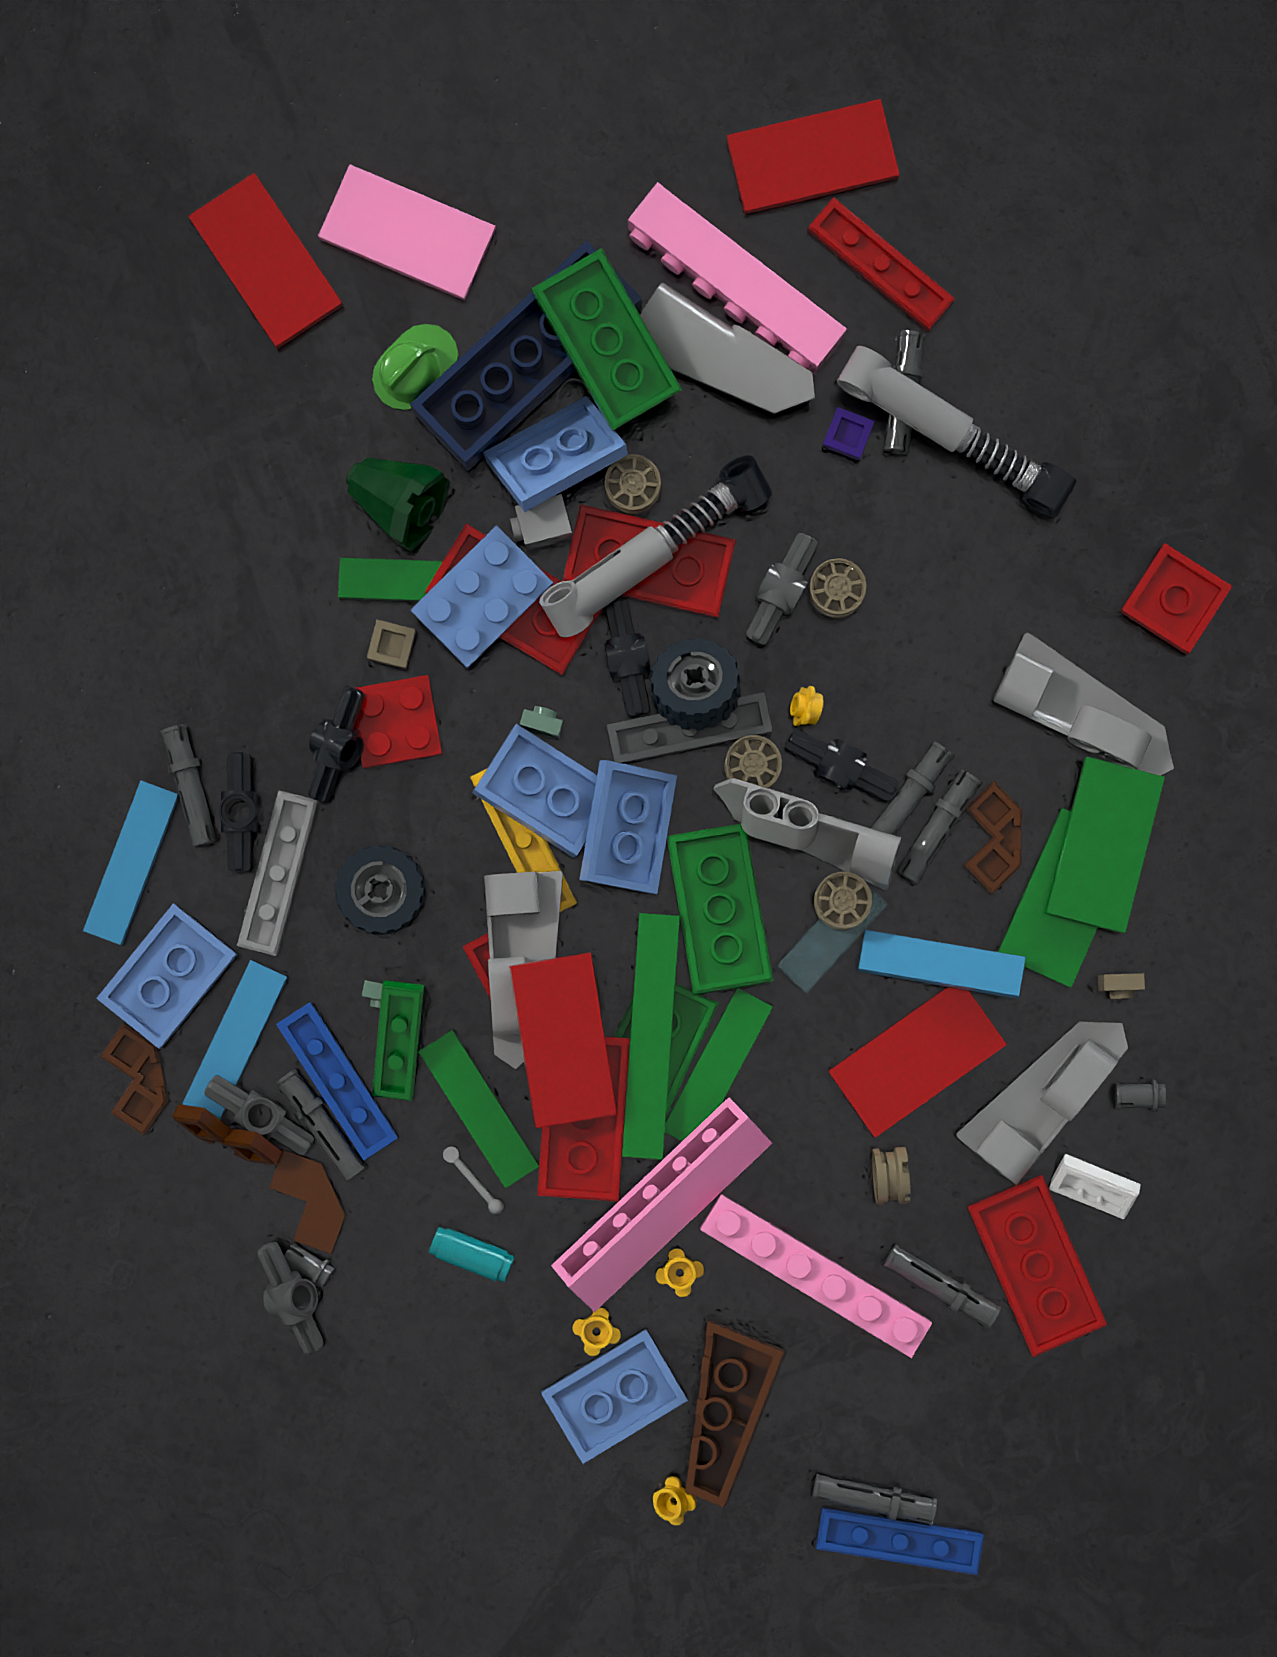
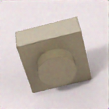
M376 620L367 659L407 670L417 632L416 629Z
M1144 973L1098 975V990L1109 991L1110 999L1134 998V990H1145Z

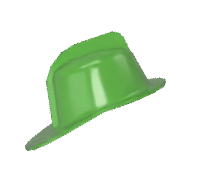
M432 324L413 326L404 332L383 353L374 367L372 381L375 392L381 401L394 409H412L410 404L457 361L458 350L456 342L450 333L440 326Z

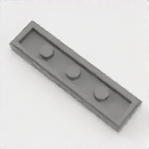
M278 790L237 946L278 956L319 801Z

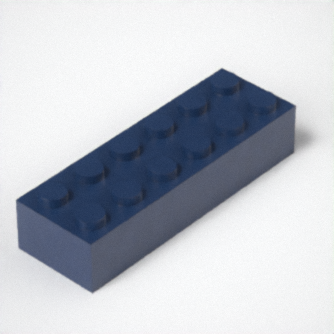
M586 240L543 281L597 250ZM614 269L639 312L642 309V297ZM530 292L410 405L413 414L468 471L484 456V451L499 443L572 375L576 368L533 293Z

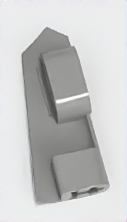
M663 282L656 289L640 314L667 364L673 371L773 414L815 399L813 373L746 329L738 325L729 326Z
M1024 634L997 690L994 702L1067 735L1068 740L1075 746L1111 763L1160 776L1174 769L1165 726L1032 634Z
M735 778L715 784V792L724 801L733 818L741 822L742 829L748 835L791 849L801 850L845 872L854 873L865 882L882 890L888 889L901 837L821 814L813 803L805 799Z
M561 871L520 872L484 876L490 953L488 969L494 1055L515 1069L524 1062L509 966L556 958L563 878Z
M1079 1021L956 1134L957 1138L1004 1177L1017 1185L1064 1125L1078 1114L1128 1049L1123 1024Z

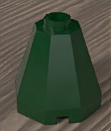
M369 457L360 463H355L349 470L346 478V483L349 485L347 492L398 545L410 551L429 537L434 527L426 524L432 513L439 518L445 509L450 481L444 477L445 475L429 465Z

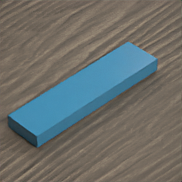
M140 780L84 926V932L123 945L179 800V794Z
M865 930L858 972L1019 999L1026 957Z
M250 960L182 1105L206 1108L218 1119H222L226 1109L206 1097L204 1094L205 1088L215 1075L221 1076L235 1086L238 1085L288 979L287 976Z

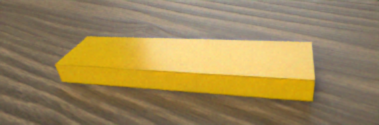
M487 769L470 777L475 787ZM482 800L517 873L561 871L545 839ZM564 876L562 878L560 912L577 904Z

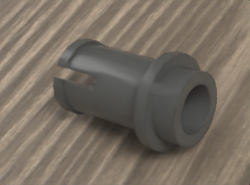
M1152 1080L1151 1084L1115 1083L1116 1109L1152 1108V1112H1157L1158 1108L1166 1107L1165 1084H1157V1080Z
M294 1242L290 1246L291 1251L288 1249L284 1255L290 1270L298 1271L301 1277L310 1280L315 1287L317 1286L323 1290L331 1279L335 1268L330 1266V1260L322 1261Z

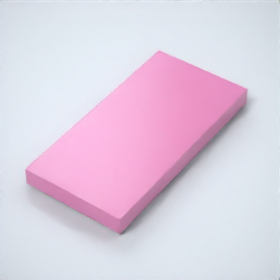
M349 165L318 238L321 241L465 301L494 236L496 226L353 165Z

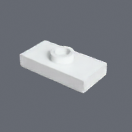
M1065 1154L1051 1179L1049 1190L1125 1219L1139 1195L1141 1184Z

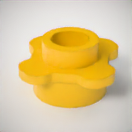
M808 686V688L802 687L792 698L790 714L794 716V726L799 727L800 724L815 725L820 718L823 696L820 693H816L813 686Z
M675 1248L668 1253L669 1260L665 1266L656 1271V1280L660 1284H667L675 1289L677 1296L686 1297L691 1293V1285L695 1279L703 1275L704 1267L701 1262L692 1261L687 1258L682 1249ZM677 1269L684 1271L681 1277L676 1275Z
M602 1307L595 1312L593 1311V1314L584 1320L577 1319L573 1324V1333L581 1337L585 1344L584 1351L591 1356L598 1355L601 1348L609 1343L616 1344L620 1339V1330L612 1326L608 1319L609 1312ZM594 1328L600 1329L601 1332L599 1335L593 1334L592 1331Z
M671 1476L666 1479V1486L653 1494V1505L656 1513L662 1519L669 1521L672 1525H680L684 1521V1515L696 1508L697 1501L694 1495L685 1492L686 1489L682 1487L681 1480L678 1477Z

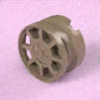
M629 454L612 463L605 475V493L609 503L617 511L627 515H639L650 510L659 498L661 490L660 473L655 464L648 458Z
M841 558L827 560L819 565L812 575L808 589L810 601L820 614L835 619L847 617L857 610L865 597V576L861 569L849 560Z
M749 735L737 740L728 750L725 759V773L728 779L735 778L768 789L774 785L782 769V758L776 745L769 739L758 735Z
M836 872L829 875L820 883L814 896V908L818 918L835 930H849L858 926L868 916L872 906V894L869 886L860 876L851 872Z
M895 1147L894 1151L885 1152V1155L882 1151L880 1152L879 1148L872 1149L873 1185L877 1206H883L884 1202L896 1200L899 1204H910V1197H908V1194H911L910 1173H908L906 1147Z

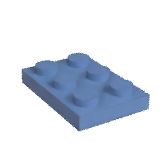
M586 395L483 453L487 464L523 511L526 512L627 456L628 450L625 442L615 430L611 431L603 415Z
M496 525L410 611L468 669L553 585V582Z
M515 724L472 793L575 858L586 842L597 775L520 725Z
M600 760L579 880L648 894L658 893L677 775L608 760Z
M173 903L99 994L97 999L157 1048L162 1049L238 954Z
M644 1329L541 1391L543 1398L582 1464L688 1401L647 1329Z

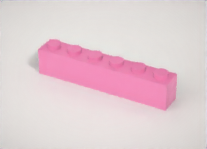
M658 182L629 217L628 230L631 231L629 236L638 246L647 251L650 247L663 256L661 262L669 270L677 275L684 272L694 280L692 286L700 294L708 299H711L713 296L726 305L723 309L731 318L739 323H743L744 320L757 329L755 335L772 347L778 345L788 353L787 356L809 369L814 374L818 372L845 338L847 328Z
M730 1097L727 1098L551 1266L583 1302L594 1312L597 1311L773 1143Z
M722 1193L718 1195L699 1227L704 1233L910 1358L913 1357L932 1325V1322L925 1316Z

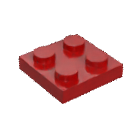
M1164 543L1120 610V613L1188 655L1233 586Z
M428 675L356 687V689L361 690L365 694V699L355 725L356 729L360 731L359 736L363 739L364 743L361 755L363 769L443 755Z

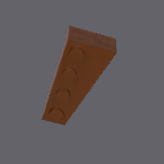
M714 1320L707 1321L705 1350L702 1359L701 1381L696 1405L694 1434L685 1492L723 1508L728 1504L787 1350Z

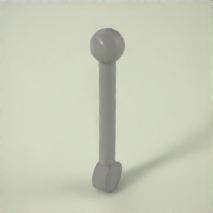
M455 1147L446 1148L443 1152V1158L449 1163H454L489 1204L488 1209L492 1214L498 1215L502 1213L504 1203L500 1199H495L459 1158L458 1149Z

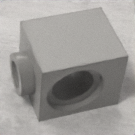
M562 494L555 495L526 512L523 511L520 505L515 506L517 517L511 518L510 522L515 541L524 540L526 551L572 539V531Z

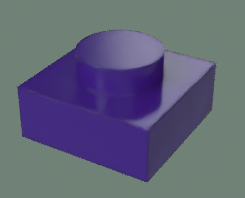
M837 407L822 447L859 461L875 421Z

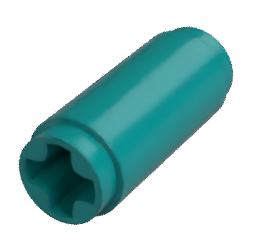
M441 1227L437 1229L429 1250V1254L436 1256V1259L495 1282L498 1280L505 1283L515 1258V1256L508 1254L506 1250L450 1228L444 1229Z

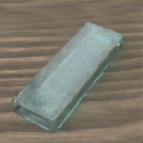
M871 888V910L861 924L849 930H835L819 919L777 965L805 993L815 985L888 905Z

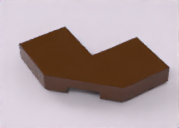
M995 781L983 790L965 809L992 839L964 867L991 895L1022 865V809Z
M122 1023L100 1056L133 1079L111 1111V1114L145 1136L169 1102L159 1048L139 1032Z
M178 1104L172 1115L176 1122L198 1139L211 1145L213 1141H218L223 1146H229L235 1151V1156L246 1161L273 1165L277 1164L282 1154L281 1150L258 1132L230 1128L206 1108Z
M283 1149L269 1188L307 1202L293 1240L332 1254L346 1213L333 1189L324 1165L316 1160Z

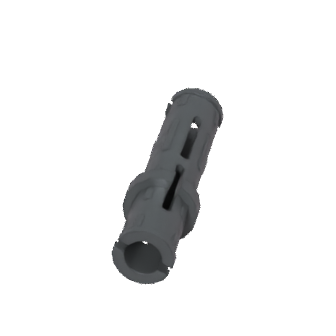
M902 330L900 331L896 366L894 365L892 368L919 384V379H923L924 370L921 369V359L926 334L919 333L918 331ZM889 414L884 450H891L892 453L908 454L910 452L912 427Z
M186 724L165 728L160 732L163 736L170 765L167 768L169 774H173L192 840V847L215 842L218 839L212 825L197 770L200 763L198 758H194Z
M934 741L914 770L910 768L906 773L908 779L871 829L895 836L926 793H932L936 788L934 782L955 755L949 750L946 751L944 746Z
M963 769L959 771L954 783L943 799L939 798L935 803L937 808L933 816L922 830L900 867L896 870L898 873L916 884L920 883L925 871L938 854L958 820L962 822L966 814L964 811L974 794L983 784L981 780Z
M297 1068L275 1083L295 1109L296 1113L294 1116L298 1121L302 1119L330 1160L337 1167L345 1182L367 1167L322 1106L324 1103L323 1099L320 1096L316 1097L299 1074Z
M897 1244L892 1248L883 1264L885 1269L891 1270L947 1303L950 1311L954 1313L960 1311L984 1325L987 1329L993 1325L1002 1308L1000 1305H996L971 1290L969 1283L965 1281L962 1284L933 1266L903 1250Z
M820 1474L816 1475L812 1500L815 1501L818 1500L887 1515V1519L896 1521L898 1517L933 1525L937 1508V1499L903 1493L901 1488L893 1487L892 1490L882 1489L856 1482L834 1479Z

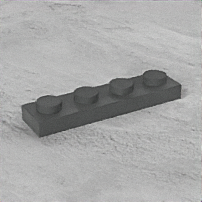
M762 692L738 698V706L735 710H732L730 717L725 721L722 720L713 728L710 726L698 731L696 729L685 730L676 724L673 726L666 717L656 714L608 724L607 730L614 762L624 764L735 741L749 735L759 736L772 733V726L765 693Z

